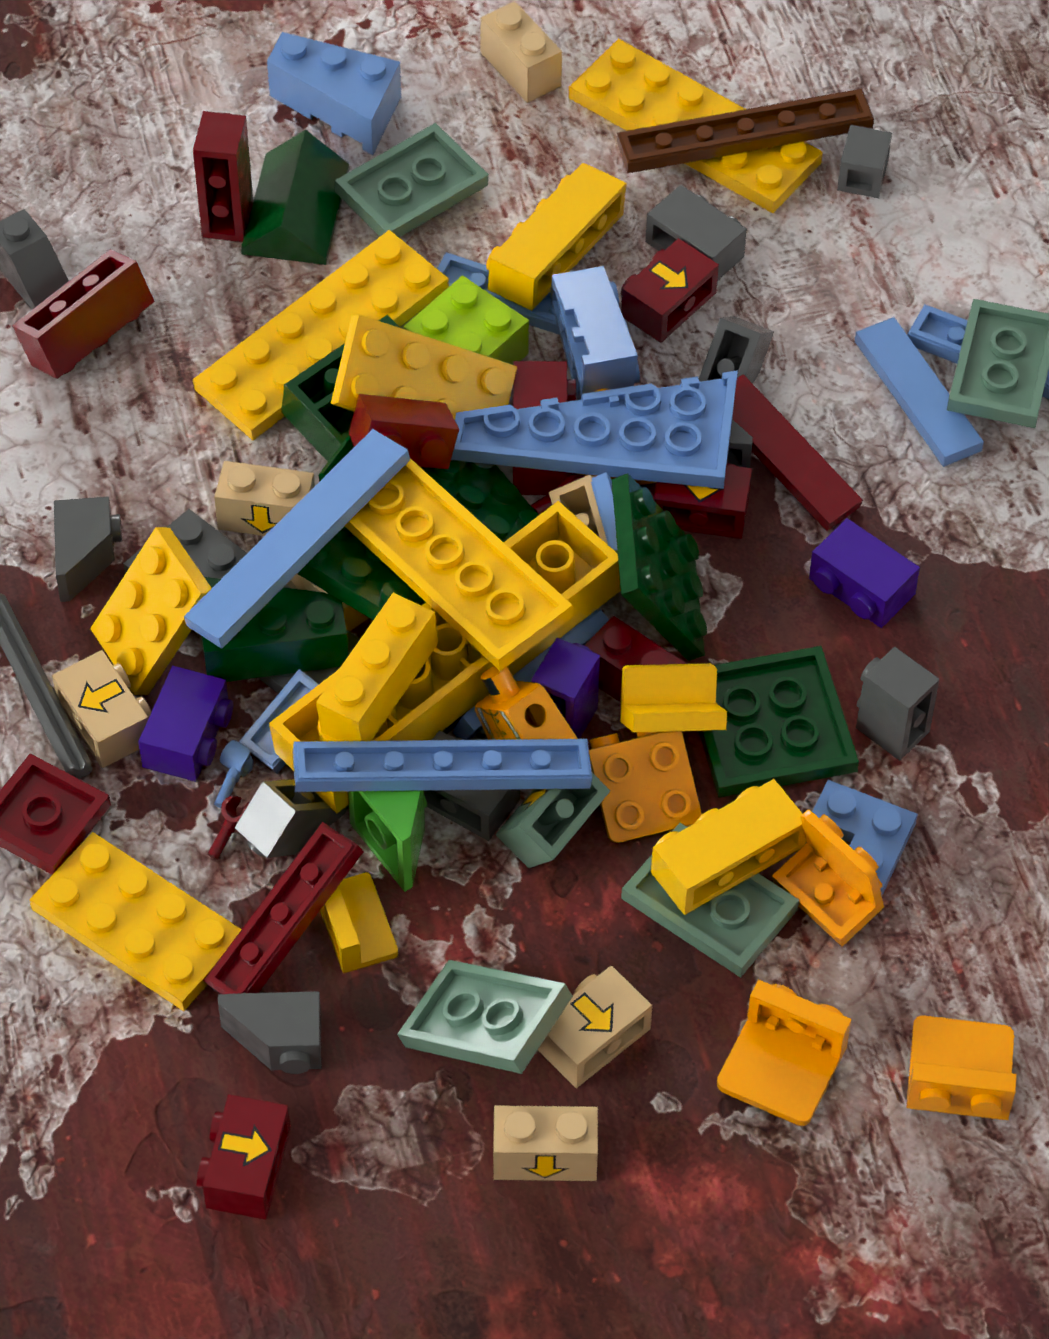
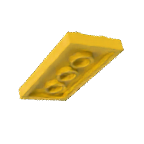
M353 315L351 316L331 404L355 411L359 394L442 402L447 404L455 420L457 412L509 405L517 366L366 316Z
M94 832L81 843L29 899L33 911L182 1011H185L207 986L203 980L242 930Z

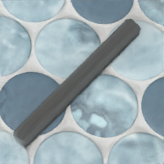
M0 593V645L65 772L78 779L86 777L92 772L91 761L6 596Z

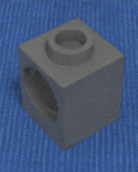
M850 125L840 162L837 191L879 199L889 161L891 132Z

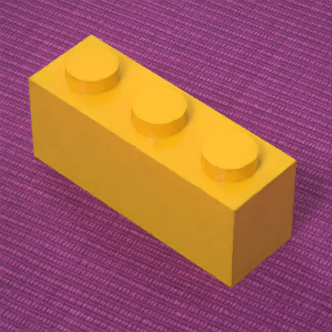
M392 593L316 701L322 733L338 741H372L439 644L434 611Z
M775 779L760 787H749L732 803L719 810L717 808L710 809L702 814L696 823L680 832H669L660 838L656 845L653 846L651 873L681 912L686 915L801 849L806 842L800 818L803 813Z

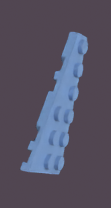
M738 370L724 372L721 379L699 382L698 376L681 379V385L657 388L650 383L584 393L581 400L559 403L558 398L540 400V406L516 409L510 404L457 412L455 422L459 427V433L451 460L588 475H600L607 472L610 477H619L628 473L635 480L724 489Z

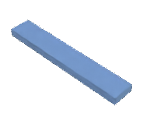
M372 429L184 616L187 627L222 649L410 461L408 449Z
M587 739L294 742L295 792L589 789L592 782Z

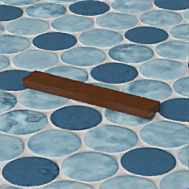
M861 88L617 132V145L628 174L848 134L850 125L873 128L874 117Z

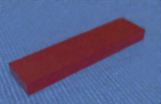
M744 374L737 377L732 419L753 437L752 453L826 531L859 509L863 499Z
M322 822L203 981L219 994L259 993L364 851L356 843Z

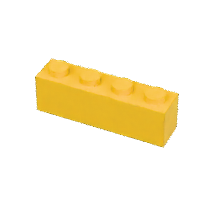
M582 163L570 176L565 175L557 189L547 199L543 198L538 203L534 213L524 223H518L511 236L501 246H496L491 251L486 262V269L489 270L488 290L532 311L550 293L552 275L570 272L623 216L627 183L585 163Z

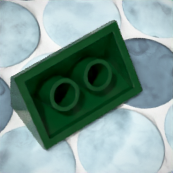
M306 129L267 152L246 227L241 255L326 265L342 198L335 192V180L349 172V163Z

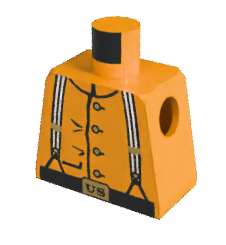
M493 666L481 675V680L489 694L476 704L474 711L488 740L578 739L541 684L516 681L508 666L502 671Z

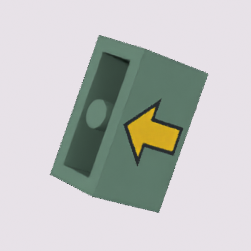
M593 773L589 789H533L495 835L528 868L552 861L609 794L610 790Z

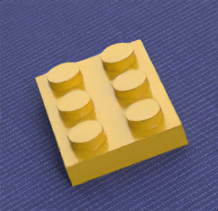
M155 527L90 628L112 663H119L125 670L131 684L130 690L134 695H148L192 630L187 627L184 616L212 589L171 528Z

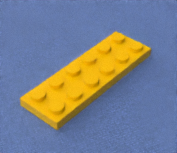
M619 38L569 86V99L626 131L745 110L742 106ZM804 141L684 164L767 211L774 213L822 163L823 151Z
M388 230L193 379L194 389L254 441L285 417L281 412L284 384L345 344L351 316L359 314L379 321L388 314L401 327L449 287L448 277L392 231Z
M411 458L345 525L353 535L499 671H502L574 617L573 605Z

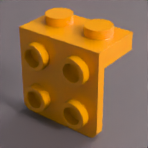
M682 731L636 732L637 738L622 742L619 741L618 733L590 739L592 749H589L592 773L610 790L609 794L600 803L607 836L612 842L619 843L672 830L679 823L685 826L692 825L702 815Z
M808 809L800 816L807 843L772 875L773 882L799 899L798 906L843 947L884 908L880 889L883 885L876 873L879 866L863 848L858 846L853 850L841 839L844 836L843 832L831 818L825 814L818 818Z
M758 979L750 995L747 1021L718 1075L717 1088L722 1093L798 1126L809 1124L847 1048L852 1019L844 1016L837 1008L831 1005L813 1003L797 996L793 990L784 985H771Z
M925 1015L918 1016L914 1020L912 1029L906 1108L1008 1120L1016 1092L1017 1074L1012 1073L1013 1029L1001 1024Z

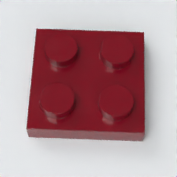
M30 753L0 790V847L53 875L81 845L111 806L110 796Z

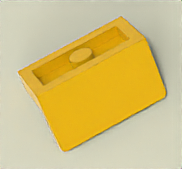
M710 663L624 666L622 668L620 722L632 732L726 730L727 711L716 703V666Z
M365 872L343 879L320 910L342 973L396 958L398 956V947L370 873Z

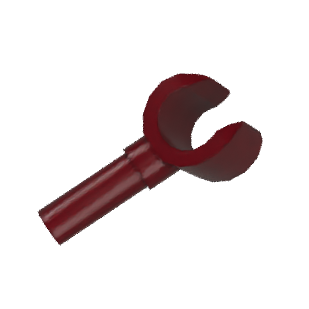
M229 796L222 802L221 812L225 820L207 853L213 859L218 860L232 833L236 830V824L250 803L248 802L244 806L243 812L237 817L236 809L242 799L239 796Z

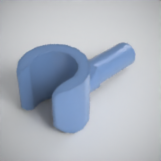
M231 740L225 746L220 756V763L229 768V771L214 802V805L218 808H221L222 802L231 796L240 776H246L253 768V759L249 748L236 740Z

